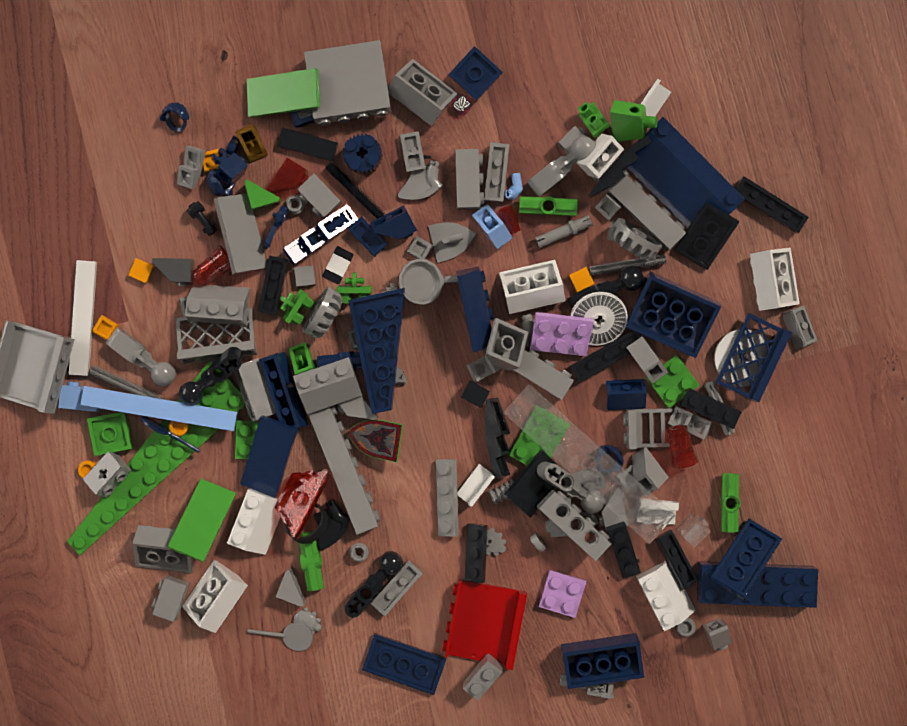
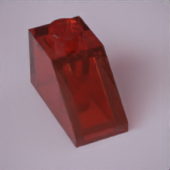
M287 157L268 186L267 191L274 194L297 189L308 180V171Z

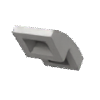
M419 131L401 134L400 138L406 171L426 169Z
M191 145L185 146L184 164L179 165L178 185L195 189L202 171L206 150Z
M487 356L466 365L474 382L502 369L492 365Z
M675 406L668 424L706 440L713 422Z

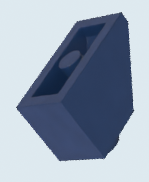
M404 205L370 223L375 233L396 239L408 238L417 231Z

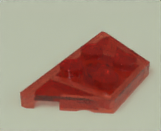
M323 469L320 472L306 471L305 473L296 472L291 474L274 508L281 515L283 523L288 526L292 537L299 539L332 474L331 471Z

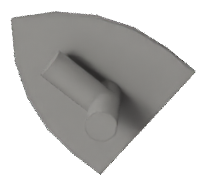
M446 222L428 226L437 263L455 258L464 252L476 234L467 227L456 223Z

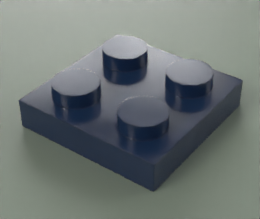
M474 46L448 75L474 100L478 101L503 72Z

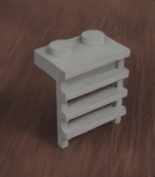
M672 408L625 409L623 425L626 426V433L623 435V441L626 448L673 447V443H665V413L672 412ZM642 413H648L649 443H642ZM653 413H660V443H654Z

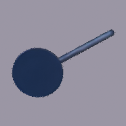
M146 416L141 417L142 422L154 431L163 435L168 434L197 453L200 452V449L168 431L155 420Z

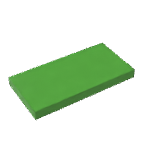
M313 68L247 79L248 117L256 118L320 108L319 70Z
M200 479L170 540L168 548L204 563L236 493Z

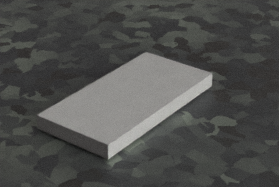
M248 193L215 198L214 202L232 274L267 268Z

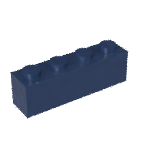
M285 352L259 359L279 422L294 428L308 425Z

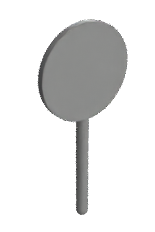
M299 622L286 626L283 633L247 630L248 633L283 637L286 646L295 651L306 650L313 641V634L309 627Z

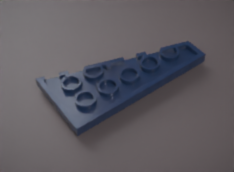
M405 288L348 300L372 414L393 409Z

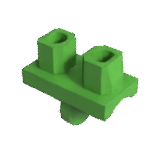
M585 102L578 108L580 111L578 115L595 138L611 126L594 102L591 104Z
M357 272L352 273V278H345V284H352V286L337 287V292L341 294L343 303H349L348 300H351V293H358V298L369 296L373 291V286H357V284H364V278H357Z
M299 289L296 296L291 292L287 298L281 296L280 300L284 302L281 309L286 310L282 318L289 324L292 322L300 325L304 316L297 311L301 306L309 310L314 301L301 289Z

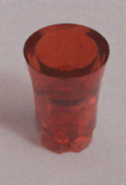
M219 245L207 259L192 271L193 276L202 286L211 283L231 269L227 250Z
M681 424L668 428L672 467L686 468L697 464L698 459L694 452L687 425Z

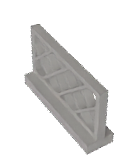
M252 308L248 309L249 320L247 321V326L238 325L241 329L235 336L228 331L232 326L229 324L224 328L220 324L212 323L205 331L198 326L201 322H190L186 317L176 318L177 359L181 365L214 361L230 347L239 348L243 353V357L257 355ZM190 322L193 326L185 333L181 330V323ZM215 325L222 330L216 338L209 334ZM196 328L203 332L197 341L190 336ZM245 330L250 334V341L242 342L238 337ZM225 333L232 337L228 344H222L219 341ZM206 336L214 340L207 347L200 344ZM187 338L194 342L190 349L183 350V343Z

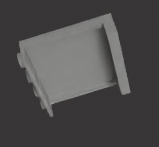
M380 40L304 52L306 69L316 68L319 70L320 108L312 109L316 124L325 126L334 121L345 123L353 118L364 120L369 118V116L383 117L388 115V113H392Z
M6 321L0 340V398L38 409L37 411L42 413L55 414L75 339L18 322Z

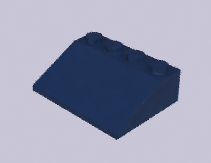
M649 271L625 327L696 358L717 317L721 304L714 299Z

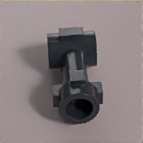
M199 201L193 202L188 206L187 213L192 219L197 217L204 226L202 231L205 234L211 236L218 230L215 222L210 223L203 214L205 208Z

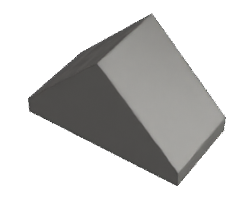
M291 567L285 572L276 597L302 607L306 604V600Z

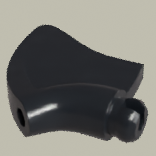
M335 499L326 501L328 508L324 510L328 516V524L318 541L320 550L336 543L344 535L350 522L349 515L341 511ZM321 511L313 515L317 525H319L321 520Z

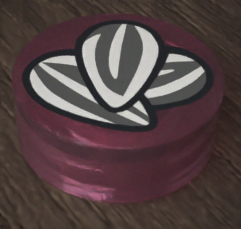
M463 94L457 95L452 102L453 110L460 115L468 113L471 109L470 98Z

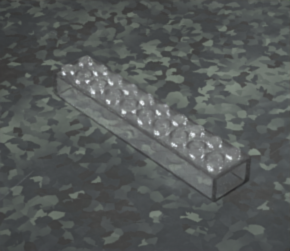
M530 384L525 387L503 412L648 544L676 516Z

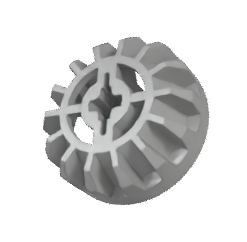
M618 218L611 228V238L616 243H619L621 247L627 249L628 252L643 260L648 261L655 258L662 247L654 237L625 219Z
M328 286L324 289L312 308L302 332L313 338H321L325 335L343 303L339 292Z

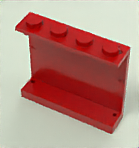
M459 579L458 584L454 583L452 595H456L455 603L451 602L449 614H452L451 622L447 621L445 631L449 633L448 640H444L442 651L445 652V658L451 655L481 661L489 653L504 665L505 669L513 670L527 592Z

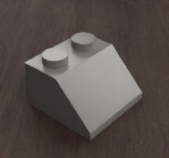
M495 318L485 354L490 363L506 371L520 368L528 332Z

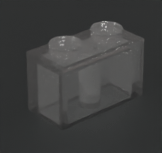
M690 514L675 529L694 548L711 532L707 528L709 523L699 515L694 516L693 514Z

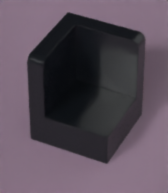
M470 380L461 398L481 408L490 391Z

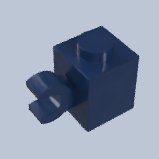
M220 148L218 153L222 157H217L213 154L211 158L214 163L219 165L215 175L230 187L245 174L248 165L241 156L232 153L227 158V152Z

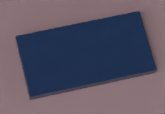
M262 415L240 484L276 498L298 429Z
M748 519L709 580L744 601L779 546L782 538L753 520Z
M375 633L362 670L434 695L447 658Z

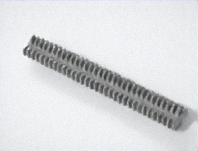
M661 254L648 261L635 258L627 261L623 260L589 266L590 275L592 276L593 274L594 276V274L599 275V273L600 275L601 273L606 274V272L608 274L611 271L612 273L613 271L618 272V270L620 272V270L622 271L629 266L638 267L639 269V267L644 268L646 265L647 267L649 265L651 267L653 264L658 266V263L663 265V263H667L665 254Z
M96 365L91 367L90 375L92 374L96 378L105 380V382L107 381V383L109 382V384L116 387L118 386V388L120 387V389L122 388V390L131 394L158 399L163 398L161 395H154V392L152 393L148 389L145 391V389L139 388V385L137 386L135 383L132 385V383L126 382V379L124 380L120 376L117 378V376H113L107 370L104 372V370L98 369Z

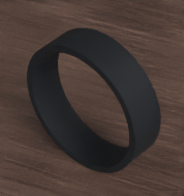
M310 500L294 505L285 518L287 534L301 544L316 541L325 532L328 524V516L325 510L318 503ZM306 508H319L321 520L315 531L304 537L293 536L291 527L296 515Z

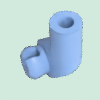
M520 173L511 174L512 185L504 193L505 198L508 200L516 199L523 190Z

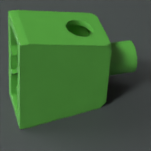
M614 100L610 116L613 137L617 142L643 139L647 128L657 127V116H647L646 107L643 104Z

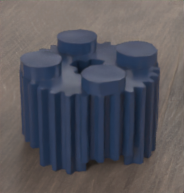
M361 133V136L357 134L356 137H350L344 144L343 158L347 166L352 171L354 170L355 173L358 172V174L362 173L363 175L367 173L369 175V172L373 173V170L379 167L378 164H381L380 160L383 157L382 149L378 141L371 135L365 134L364 136ZM363 150L365 152H368V154H365L364 159H362L361 156H358V154H360V151Z

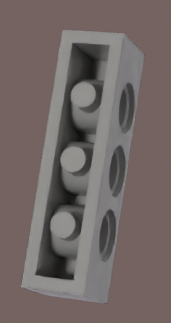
M551 490L536 507L592 559L597 561L611 545L608 541L610 537L603 530L598 532L594 528L595 523L589 517L584 519L579 514L581 510L575 504L570 506L565 501L567 497L558 490L556 493L554 490ZM565 506V513L561 516L557 515V508ZM579 519V526L575 529L571 528L572 520ZM588 532H593V539L589 542L585 541V535Z

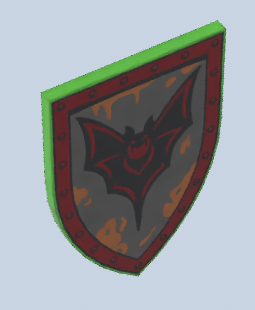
M378 419L366 420L356 424L347 431L350 440L363 453L374 458L398 462L403 424Z

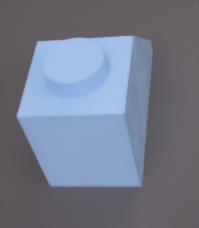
M488 204L472 214L473 218L497 249L513 238L505 224Z
M67 381V385H62L58 408L93 412L102 410L100 408L80 405L84 386H79V382Z

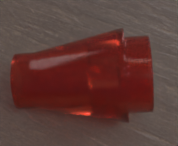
M512 204L498 210V217L505 224L510 234L521 230L516 209L513 208Z

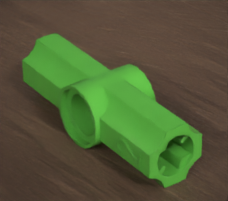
M552 197L519 198V214L577 216V199ZM551 202L553 210H544L543 203Z
M722 473V492L720 498L721 531L738 532L739 508L741 504L739 500V474ZM729 498L734 499L732 507L726 506V501Z
M313 531L299 533L298 537L307 536ZM317 541L308 544L300 543L301 568L305 573L307 591L323 589L322 559L320 551H318Z

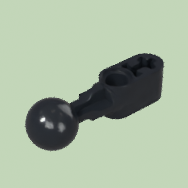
M626 267L620 272L618 279L612 282L607 280L601 284L598 283L567 298L573 309L574 305L582 297L594 292H607L615 295L617 291L622 289L628 291L637 290L643 284V273L637 267Z
M237 347L228 348L201 374V378L197 382L189 381L184 383L179 389V398L182 403L188 406L199 404L203 399L206 388L225 381L241 367L242 351ZM215 369H221L223 372H217Z
M388 551L382 554L379 559V570L374 575L368 577L345 605V613L349 617L355 618L363 613L384 586V580L388 576L396 575L402 570L403 559L397 552ZM364 588H368L371 591L370 598L363 596L362 590ZM360 600L362 603H360L357 607V610L353 612L351 610L353 608L352 605H355Z

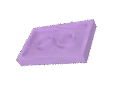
M536 312L529 348L535 351L587 356L594 321L592 318Z

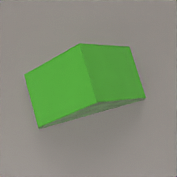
M247 179L244 183L253 210H259L282 202V199Z
M307 342L289 348L295 375L316 369Z

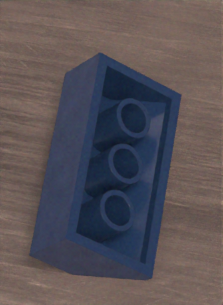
M479 266L456 271L473 352L487 348L492 330L490 320L493 319L492 309H488L486 301H490L488 290H484L482 284L486 282L484 271H480Z
M636 633L561 644L568 689L644 678L640 641Z

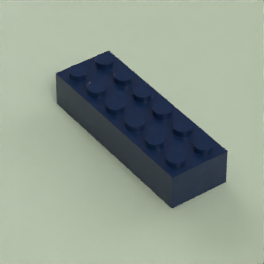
M698 561L697 600L700 603L817 608L818 569L814 566L766 564L743 601L709 580L720 562Z

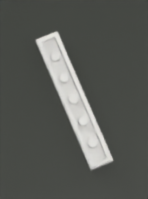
M76 261L71 338L75 340L69 360V375L89 376L97 274V262Z

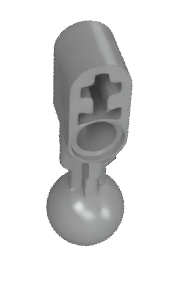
M587 136L578 137L573 141L569 154L560 156L557 160L549 163L527 183L537 196L541 197L566 177L578 160L585 159L593 152L595 142Z
M119 327L114 330L106 341L109 347L129 362L137 364L141 368H147L151 372V378L155 384L168 386L175 380L176 371L170 363L156 362L152 359V354L146 350L145 346Z
M544 461L538 465V476L570 497L580 499L581 507L585 512L595 514L603 509L605 499L600 491L596 489L585 490L579 481L556 464ZM548 470L555 474L553 476L549 475ZM565 477V484L561 485V481Z

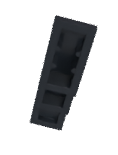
M648 136L630 147L609 167L589 194L590 198L626 177L623 170L638 161L635 153L651 143Z
M489 398L486 400L485 406L486 441L495 479L510 475L504 458L510 455L504 437L510 434L499 399Z

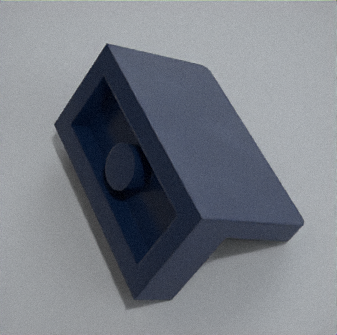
M644 379L606 381L607 410L644 409L646 407L647 391Z

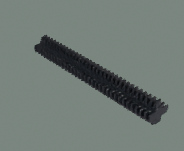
M329 162L325 169L350 194L362 203L376 219L384 216L383 210L381 211L380 207L376 206L373 200L370 201L371 199L367 198L366 194L362 193L361 189L355 186L356 184L351 183L352 180H348L346 178L347 175H343L344 172L340 171L337 165L334 166L333 162Z

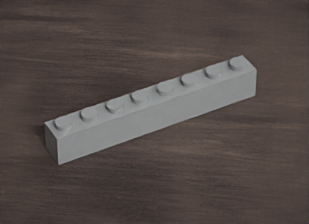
M574 126L561 139L558 146L566 154H569L573 141L578 137L587 136L588 134L581 127L577 128ZM624 169L623 172L626 177L604 191L610 193L623 205L622 208L667 251L670 250L686 234L684 231L685 227L677 220L674 222L669 217L671 215L669 211L664 207L660 208L656 204L657 200L651 194L646 195L642 191L643 187L636 180L633 182L628 177L629 173ZM591 177L596 183H597V182L599 181V179H600V178Z
M333 405L308 415L355 532L358 535L378 527V521L381 518L378 511L372 507L371 503L374 502L372 495L365 490L366 480L363 474L359 475L357 470L359 463L357 458L351 455V443L349 439L344 438L342 432H345L342 422H338L336 418L338 411L336 406Z

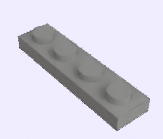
M437 459L438 536L456 537L459 536L457 460Z

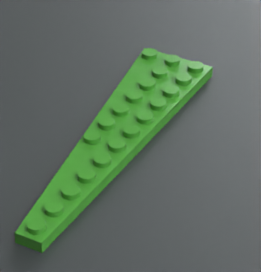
M209 361L194 379V382L201 378V374L211 366L213 361ZM215 369L217 372H223L221 369ZM229 378L217 383L213 387L206 388L202 401L197 404L199 406L239 412L246 406L241 391ZM163 419L160 424L170 431V420ZM189 424L188 432L178 437L199 448L219 429ZM153 431L127 464L131 471L126 479L120 482L114 489V492L107 498L101 497L67 542L79 555H82L195 451L168 434L163 435Z

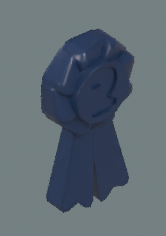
M283 205L278 214L274 212L272 214L276 219L263 247L265 249L271 246L276 229L283 225L288 214L287 208Z

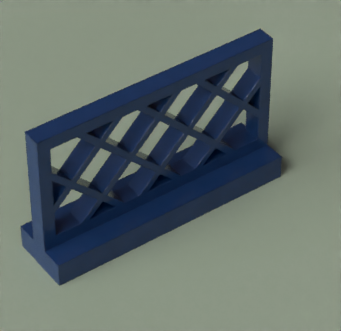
M747 313L715 383L753 402H760L792 332ZM750 319L757 322L759 330L749 332L747 324ZM771 328L777 331L774 339L767 341L763 330ZM761 332L764 342L754 346L751 335ZM748 336L751 347L741 350L739 341L741 338ZM765 344L767 354L765 357L759 358L755 348ZM752 349L756 360L746 363L742 352ZM740 354L743 364L733 368L731 358L733 355ZM757 362L759 371L751 376L747 365ZM744 366L748 377L738 380L734 370ZM731 371L735 382L727 384L721 381L724 373ZM749 379L751 388L746 393L741 390L739 382Z

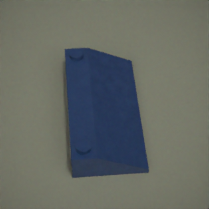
M664 117L657 122L656 128H651L645 134V137L648 136L651 143L635 153L638 161L627 167L687 229L706 201L725 213L730 214L745 200Z

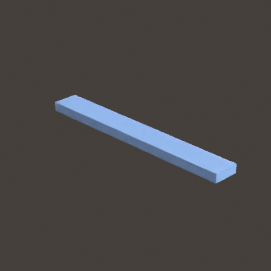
M88 386L83 388L80 403L82 406L228 431L235 430L238 412L199 405L188 406L181 402Z

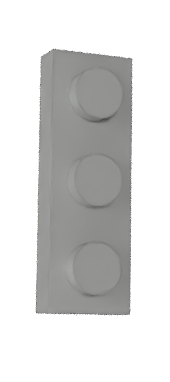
M490 142L484 201L503 202L510 144Z
M408 560L402 567V570L375 597L371 605L386 616L423 572Z

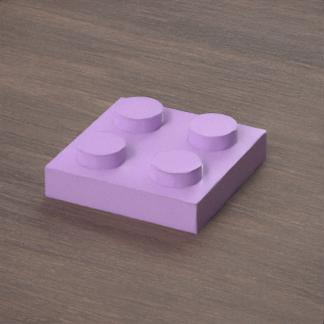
M549 569L538 606L576 618L587 581Z

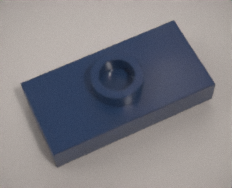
M362 216L348 228L353 236L374 257L388 245L378 233L373 231L371 225Z

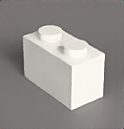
M601 134L595 141L593 152L585 159L578 160L577 164L588 176L600 178L624 148L613 136Z

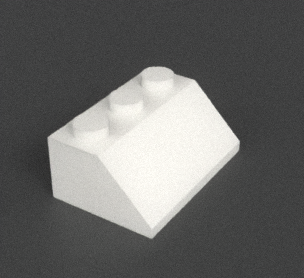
M791 248L750 254V264L753 270V283L756 288V301L759 311L800 304Z
M555 260L499 272L509 314L565 301L563 283Z
M249 488L227 544L245 551L266 555L287 501L277 497L273 498Z
M213 560L182 607L200 628L216 633L248 585L237 574L218 561Z
M666 561L636 575L664 631L682 623L696 611L686 590L680 589Z

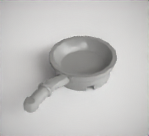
M415 259L403 266L399 274L398 286L399 289L405 288V298L414 304L424 305L431 303L439 296L444 283L458 282L457 275L443 277L437 266L429 260Z

